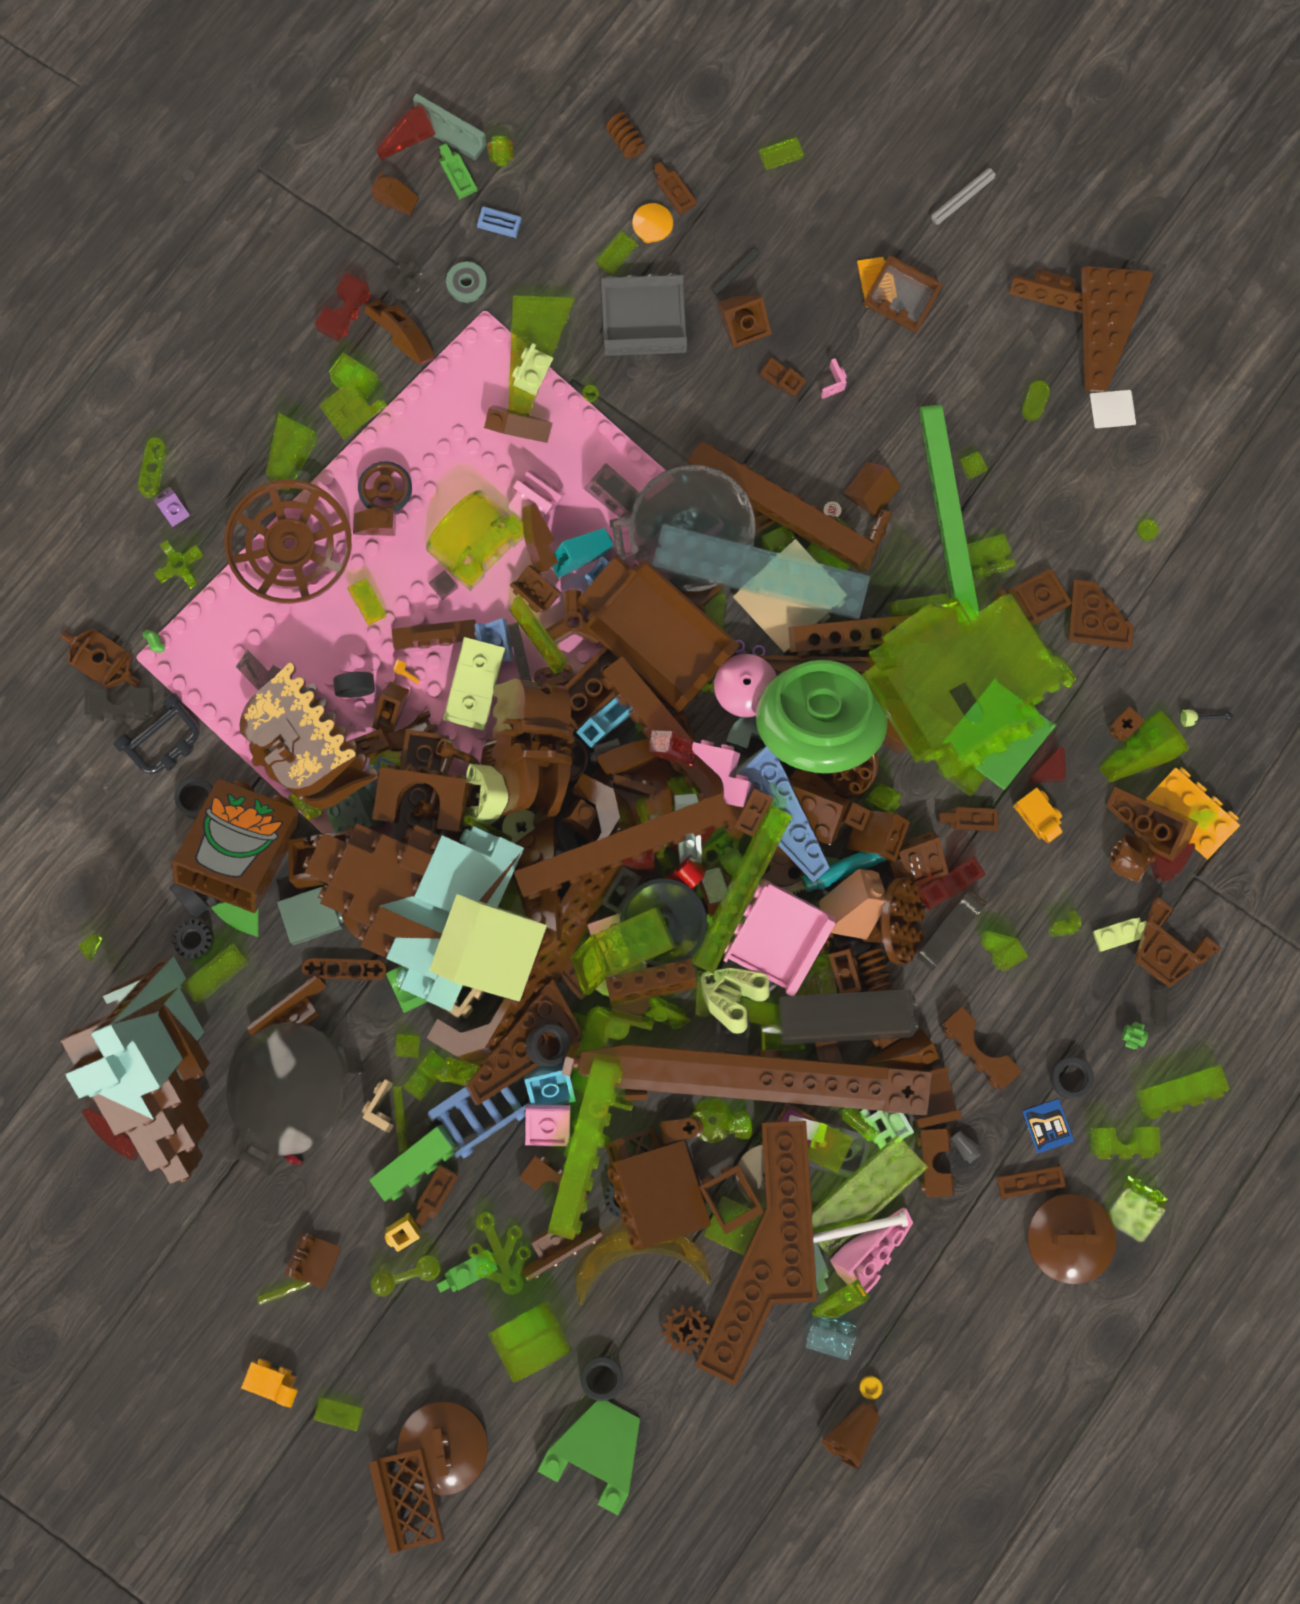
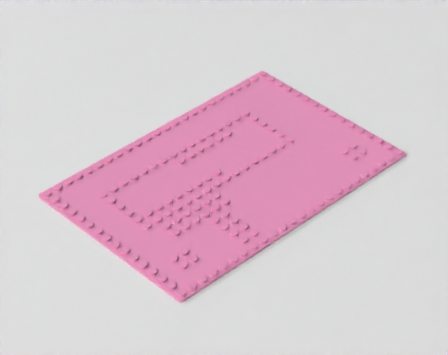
M483 311L311 482V484L319 486L328 492L340 504L349 521L352 533L350 560L340 579L328 591L319 597L296 604L269 602L248 591L235 577L228 564L158 634L160 642L165 643L164 652H153L148 644L137 655V660L172 693H177L182 702L276 791L289 799L295 808L321 833L335 832L326 810L309 807L284 785L271 779L264 766L255 767L251 761L253 756L250 752V742L242 735L239 727L241 714L250 698L275 677L289 662L296 666V672L291 679L294 680L302 677L306 681L302 691L311 683L317 686L318 692L315 700L319 698L327 700L326 713L334 712L337 715L336 727L344 726L347 729L346 741L376 730L372 728L380 695L386 686L392 682L410 690L405 708L394 732L410 725L417 718L418 714L429 711L431 717L428 718L430 724H437L438 730L434 733L449 735V741L453 743L454 748L473 755L480 763L483 746L486 743V739L493 738V728L497 723V718L493 716V709L498 700L497 697L493 695L484 731L443 720L462 642L452 643L450 646L435 645L426 649L417 647L394 650L392 629L475 619L476 624H487L501 618L507 619L514 660L501 664L496 685L514 678L534 682V674L538 669L563 663L572 667L574 677L605 646L601 642L599 645H596L578 635H572L552 648L542 633L543 630L564 618L563 592L578 590L583 594L589 587L587 584L588 580L584 576L592 571L601 558L560 578H557L552 567L547 571L540 572L562 592L547 612H534L528 606L529 603L524 598L517 597L513 593L514 589L510 587V584L520 577L528 565L533 566L526 548L522 518L509 509V504L518 491L513 487L517 480L524 477L527 471L533 470L536 473L553 476L561 487L562 492L565 493V496L556 508L550 510L544 518L555 541L549 544L553 553L563 541L605 528L608 535L611 536L614 545L605 557L612 561L618 555L630 567L635 563L639 565L646 560L669 581L724 527V522L550 367L536 396L514 386L515 378L512 375L516 366L522 365L524 360L521 359L525 348L528 347L487 311ZM496 405L553 422L548 443L485 429L484 425L489 407ZM381 461H389L400 465L411 478L412 495L407 505L396 512L395 536L353 535L354 513L368 509L364 506L358 494V481L363 471L372 464ZM379 471L373 473L368 478L365 486L366 489L374 488V480L381 475ZM393 472L391 477L394 480L396 490L404 491L405 483L398 473ZM383 485L381 486L380 490L387 491L389 490L390 486ZM303 490L293 501L307 504L312 492ZM319 497L315 509L325 517L330 527L341 523L342 521L335 509L325 499ZM377 497L373 503L378 506H390L395 504V500L382 501ZM296 508L284 509L286 519L299 520L303 510ZM311 514L306 525L312 533L324 530L320 521ZM277 517L272 522H270L266 526V528L269 529L270 526L277 522ZM345 531L333 535L334 549L331 560L342 564L346 550ZM258 534L252 540V551L264 548V536ZM327 538L315 542L314 552L325 557L327 552ZM288 539L284 543L286 549H292L295 546L293 539ZM245 548L239 554L246 553ZM268 556L255 559L259 567L266 574H269L274 564ZM310 560L302 566L304 577L316 571L320 564ZM249 561L236 563L238 570L245 580L258 590L264 579L254 571ZM326 568L316 579L307 583L309 594L324 587L337 572ZM281 569L276 579L294 581L296 580L294 570ZM272 584L266 593L278 598L301 597L298 586L282 587ZM582 605L583 617L587 618L591 612ZM576 619L568 622L572 627H576L580 623ZM396 660L407 664L405 670L420 680L418 684L394 672L393 668ZM562 669L561 673L555 675V677L562 676L563 679H566L567 674H569L570 672H566L565 669ZM369 672L374 675L375 692L362 697H338L334 692L333 679L335 676L343 673ZM541 674L537 680H541L543 684L546 683V679L552 678V676L545 677L544 674ZM388 750L367 758L363 771L373 768L379 774V756L392 762L393 765L400 766L402 751ZM454 757L447 777H451V773L464 775V779H466L469 763ZM381 760L380 767L387 768L389 763ZM378 778L365 785H370V788L373 790L375 794V798L378 785ZM386 822V825L381 828L371 830L389 837L391 822Z

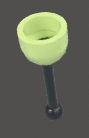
M1182 710L1181 723L1184 727L1193 726L1198 720L1202 719L1231 720L1233 718L1231 712L1220 715H1198L1194 710Z

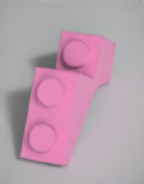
M701 740V744L693 742V752L721 777L724 785L723 798L725 803L744 808L755 783L748 781L749 777L736 774L740 753L735 752L734 747L722 744L721 748L713 747V742Z

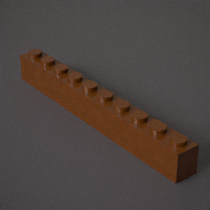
M701 441L688 458L689 470L859 572H862L875 554V544L872 539L867 536L862 537L848 525H842L834 516L825 515L817 506H810L805 503L800 496L788 493L783 486L771 483L766 476L756 474L748 465L739 464L731 455H724L719 452L714 445H707Z
M621 656L602 671L601 682L608 690L612 689L616 694L615 699L621 706L625 705L630 711L628 714L631 719L641 724L643 727L642 731L646 737L652 738L657 744V750L663 756L666 754L671 760L669 762L671 767L676 772H681L684 776L685 784L690 789L694 788L698 793L697 798L699 801L721 793L724 796V785L721 777L693 752L692 746L694 741L625 658ZM726 804L731 819L726 821L727 825L724 830L731 838L739 840L746 833L734 828L743 808Z
M721 793L515 871L514 875L523 898L528 897L529 900L542 896L541 891L549 889L550 892L562 888L561 884L570 881V884L583 880L582 876L590 873L591 876H595L604 872V867L611 865L613 869L625 864L623 860L632 857L633 861L645 856L644 852L651 849L653 853L666 848L665 844L672 841L676 845L686 841L685 837L694 834V837L707 833L706 829L714 826L715 829L727 825L726 821L731 819V816Z

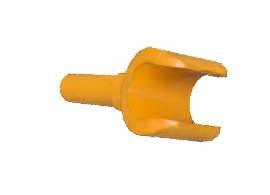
M396 660L393 668L394 672L418 684L420 680L405 670L407 664Z

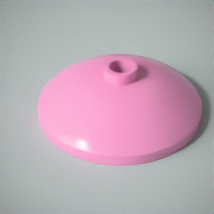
M752 654L733 656L716 673L714 680L716 698L720 705L733 715L739 717L756 716V709L762 692L777 675L772 666L761 657ZM749 679L751 684L745 685L743 680Z

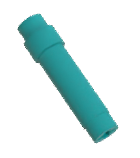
M859 852L829 864L830 868L815 882L807 875L801 876V880L807 892L815 889L819 891L831 886V883L851 876L858 869L866 870L887 861V859L878 854Z

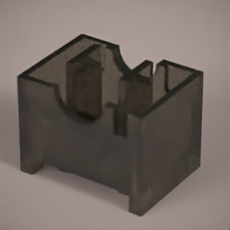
M717 1019L714 1052L748 1055L750 1021H747L748 1026L744 1032L733 1033L727 1027H722L723 1024Z

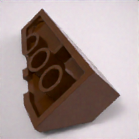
M1114 787L1106 805L1153 852L1171 861H1174L1190 842L1198 824L1197 821L1118 787Z

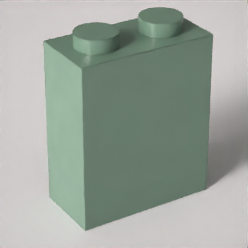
M322 887L277 902L289 941L292 945L343 929L341 925L344 922L342 914L320 904L321 899L318 898Z

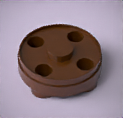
M762 831L753 842L750 851V863L755 876L762 880L767 879L780 888L791 886L801 881V876L806 874L776 842L772 844L765 843L763 836L767 833ZM759 864H767L769 872L766 874L760 873L758 870ZM790 869L797 870L799 878L791 879L788 876V871Z

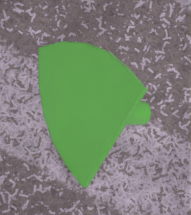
M219 902L211 907L227 924L237 930L258 937L259 907L256 913L226 902Z

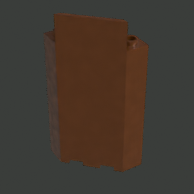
M617 555L578 598V601L591 612L587 617L589 622L585 628L618 658L623 656L640 678L679 713L693 700L701 688L710 681L719 668L740 646L646 560L639 565L635 563L630 567Z

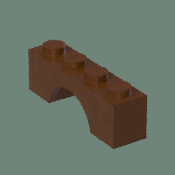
M963 1006L958 1008L940 1025L943 1028L942 1033L947 1039H953L958 1044L956 1048L963 1056L966 1057L968 1055L973 1061L971 1063L972 1066L979 1073L983 1072L988 1077L986 1081L992 1088L1004 1089L1022 1070L1008 1055L993 1058L983 1054L977 1048L974 1041V1029L977 1022Z

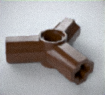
M568 590L563 592L564 618L542 631L546 641L552 648L572 635H578L599 645L600 641L585 628L589 619L583 617L582 604L578 601V598L582 595L581 591ZM572 619L580 622L576 627L568 624Z

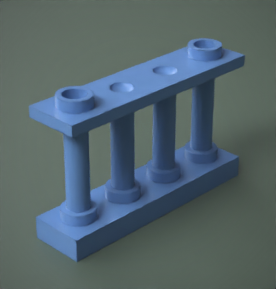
M508 1086L502 1089L501 1092L515 1112L503 1119L490 1098L484 1101L483 1105L497 1124L488 1131L484 1130L467 1105V1098L470 1095L466 1087L428 1112L427 1115L432 1122L437 1119L443 1123L460 1148L454 1154L456 1158L461 1155L463 1158H466L474 1152V1146L516 1118L520 1121L526 1117V1105L523 1107L520 1105ZM454 1107L461 1110L478 1135L469 1144L466 1143L449 1117L450 1113L448 1111Z

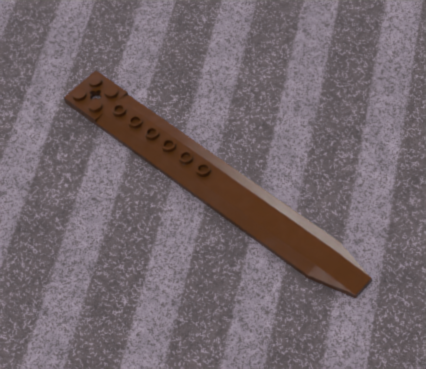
M632 1044L580 1051L581 1061L578 1069V1074L621 1089L879 1110L927 1115L932 1077L930 1070ZM906 1086H910V1089L913 1090L909 1096L901 1093L902 1089H906Z

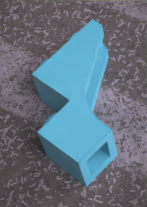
M614 698L600 712L590 717L577 733L590 747H594L613 729L621 726L629 717L628 712L630 711L625 705L621 706Z

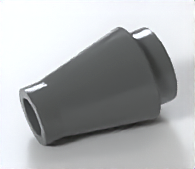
M961 1130L951 1138L964 1161L967 1160L970 1164L983 1153L980 1149L981 1146L963 1134Z

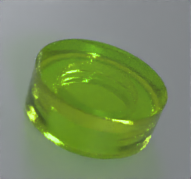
M1143 520L1137 527V536L1143 541H1152L1158 535L1159 527L1153 520Z

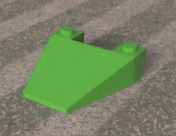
M596 1401L549 1447L538 1468V1472L558 1482L568 1462L607 1482L598 1500V1505L618 1515L629 1495L640 1418L609 1401Z

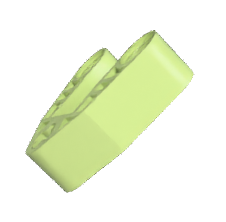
M469 764L466 779L470 781L469 783L481 785L480 794L476 793V798H480L479 806L466 807L463 826L487 828L499 819L507 805L508 790L503 776L492 766Z
M725 968L707 971L700 978L702 995L709 1012L733 1033L744 1032L748 1026L747 1011L745 1007L738 1004L741 996H747L755 1001H764L770 994L769 978L767 975L759 972Z

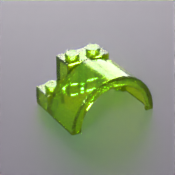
M476 490L461 499L440 520L427 541L426 551L463 586L471 591L485 577L484 574L511 547H515L524 538L523 523L514 515L510 516L483 490ZM469 556L472 562L464 565L465 559Z

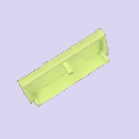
M464 637L443 720L485 730L494 695V685L497 683L506 648Z

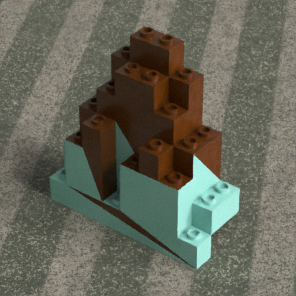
M357 823L355 827L350 826L345 838L349 839L347 843L326 833H322L321 836L317 835L312 845L315 851L312 856H307L303 867L306 868L304 873L329 883L327 887H322L318 898L321 899L320 904L367 925L366 929L362 927L358 935L359 946L406 967L405 970H400L396 979L400 989L451 1011L463 985L447 980L429 971L456 894L498 907L524 848L474 826L464 829L459 840L462 844L435 834L418 825L407 828L403 836V840L406 841L405 844Z
M174 956L156 963L147 973L110 988L103 995V998L107 1004L116 1001L117 1006L107 1016L68 1032L61 1040L62 1045L74 1064L65 1075L79 1098L86 1095L93 1097L114 1135L122 1132L128 1134L149 1172L157 1168L162 1170L170 1184L176 1181L181 1183L191 1177L192 1171L199 1166L198 1163L203 1155L197 1143L205 1136L204 1133L209 1127L208 1122L198 1107V1101L204 1093L196 1081L197 1078L205 1074L204 1071L210 1064L199 1045V1038L204 1031L180 990V985L186 977Z

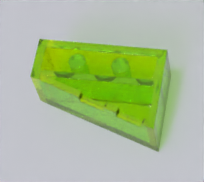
M278 413L266 470V477L269 482L295 480L318 441L315 431ZM283 488L282 490L288 492L290 488Z

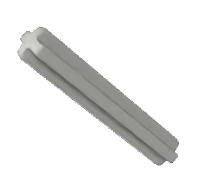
M991 168L986 169L934 212L931 220L936 225L940 224L995 178V172Z

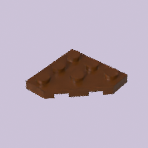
M1074 579L1072 583L1068 642L1131 649L1133 625L1126 621L1120 614V610L1102 593L1096 582Z

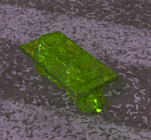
M658 996L652 997L649 1000L651 1010L645 1013L646 1016L675 1029L691 1021L690 1018L686 1017V1012L683 1008L671 1003L667 1004V1001Z

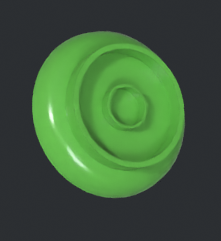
M828 660L805 662L776 676L762 692L756 709L757 729L767 748L785 763L798 769L816 773L841 772L864 763L880 748L888 727L886 706L875 686L851 667Z

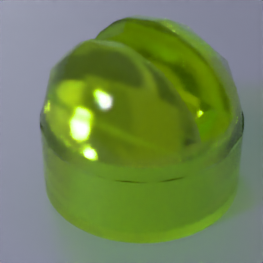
M588 385L583 389L582 396L587 402H595L599 397V391L595 386ZM585 393H596V396H585Z

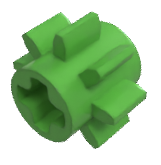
M1133 1022L1132 1026L1128 1024L1125 1026L1122 1040L1127 1041L1126 1047L1134 1050L1138 1049V1046L1144 1047L1148 1038V1032L1144 1031L1145 1025Z

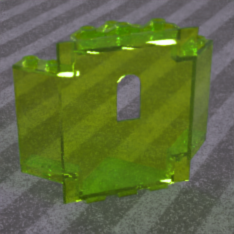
M1012 594L1003 595L978 614L975 613L968 600L960 603L957 598L930 602L883 637L884 643L869 652L876 665L862 674V677L868 683L871 692L915 763L922 761L928 763L934 759L947 780L971 766L973 769L984 763L983 759L996 752L998 755L1009 749L1008 745L1021 738L1023 741L1034 735L1033 731L1046 725L1034 705L1045 699L1043 695L1050 692L1052 694L1062 687L1060 684L1066 680ZM964 682L983 710V719L978 723H971L964 717L949 693L950 690Z

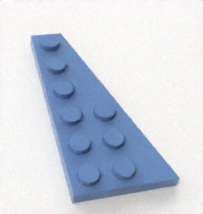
M766 747L738 775L749 777L748 781L755 783V789L759 788L761 791L774 796L760 827L815 882L830 868V865L779 758Z

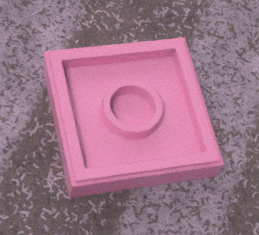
M526 1104V1145L569 1146L570 1105Z

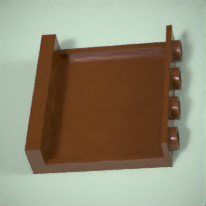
M684 1140L607 1165L608 1177L613 1183L615 1190V1200L619 1203L622 1212L621 1219L624 1225H626L629 1234L628 1241L634 1251L642 1250L711 1226Z

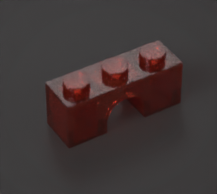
M347 272L336 288L338 298L346 302L345 306L339 310H332L325 306L315 322L318 332L337 342L347 335L352 320L355 321L357 319L360 307L363 303L366 304L370 297L368 284Z
M973 857L956 867L949 874L919 890V898L927 911H930L979 881L986 874L976 858Z

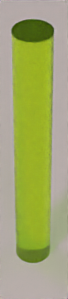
M470 815L465 817L466 824L496 837L512 841L510 835Z
M402 1086L393 1087L398 1150L399 1153H404L407 1151Z
M297 1281L257 1297L259 1305H263L311 1285Z

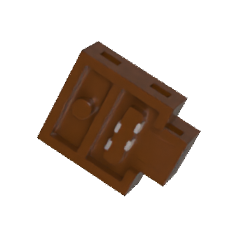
M934 830L903 841L896 862L886 861L889 874L894 880L897 878H908L917 885L949 874L940 837Z

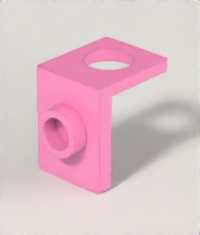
M832 359L830 363V370L836 380V384L822 390V399L845 390L847 383L845 380L846 373L842 367H839L836 359Z

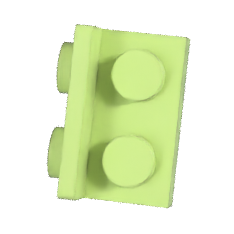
M532 343L530 349L525 348L521 359L524 361L521 366H516L512 377L515 378L514 386L536 396L553 358L536 350V344Z

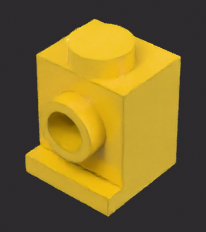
M407 1213L405 1217L386 1228L385 1240L390 1247L394 1246L398 1252L418 1240L421 1229L410 1213ZM403 1229L405 1233L401 1234L398 1231Z

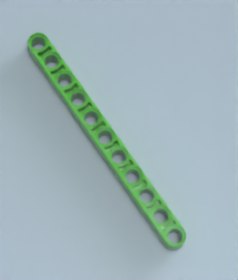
M941 404L922 406L919 409L920 422L953 609L957 613V623L975 621L979 619V609L943 408Z

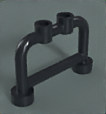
M173 693L163 702L168 709L167 712L133 740L127 734H124L113 745L119 752L124 750L144 773L156 774L164 768L170 771L177 765L175 759L182 754L183 757H187L193 752L192 745L200 734L199 726L180 704L182 699L179 695ZM178 714L191 729L190 736L179 742L176 748L170 753L165 754L154 766L148 765L134 749Z

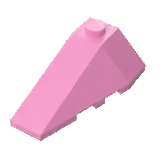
M904 1207L889 1217L897 1216L900 1211L905 1210L908 1226L902 1227V1224L866 1231L845 1244L830 1260L837 1274L862 1299L876 1285L881 1277L878 1275L885 1263L889 1264L892 1259L889 1257L895 1246L901 1244L913 1224L907 1209Z

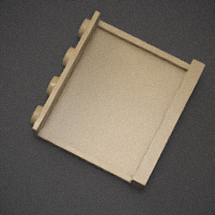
M795 539L737 592L733 599L741 605L785 654L787 651L792 653L790 652L788 627L812 625L818 622L823 624L831 617L828 614L834 608L839 610L846 603L844 599L847 594Z

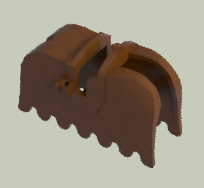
M514 678L505 683L494 685V696L498 700L493 709V716L497 718V723L493 728V737L496 738L497 742L492 750V757L496 759L494 769L503 776L508 790V802L499 819L512 812L528 809L534 802V805L538 807V812L533 819V826L536 828L559 813L566 794L572 757L569 750H561V743L571 744L574 742V738H572L574 728L570 727L571 700L567 688L562 685L545 683L539 688L536 682ZM524 732L536 734L535 741L516 739V737Z

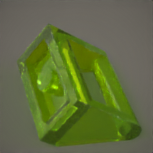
M858 1279L827 1296L811 1312L814 1317L838 1318L865 1303L870 1297Z

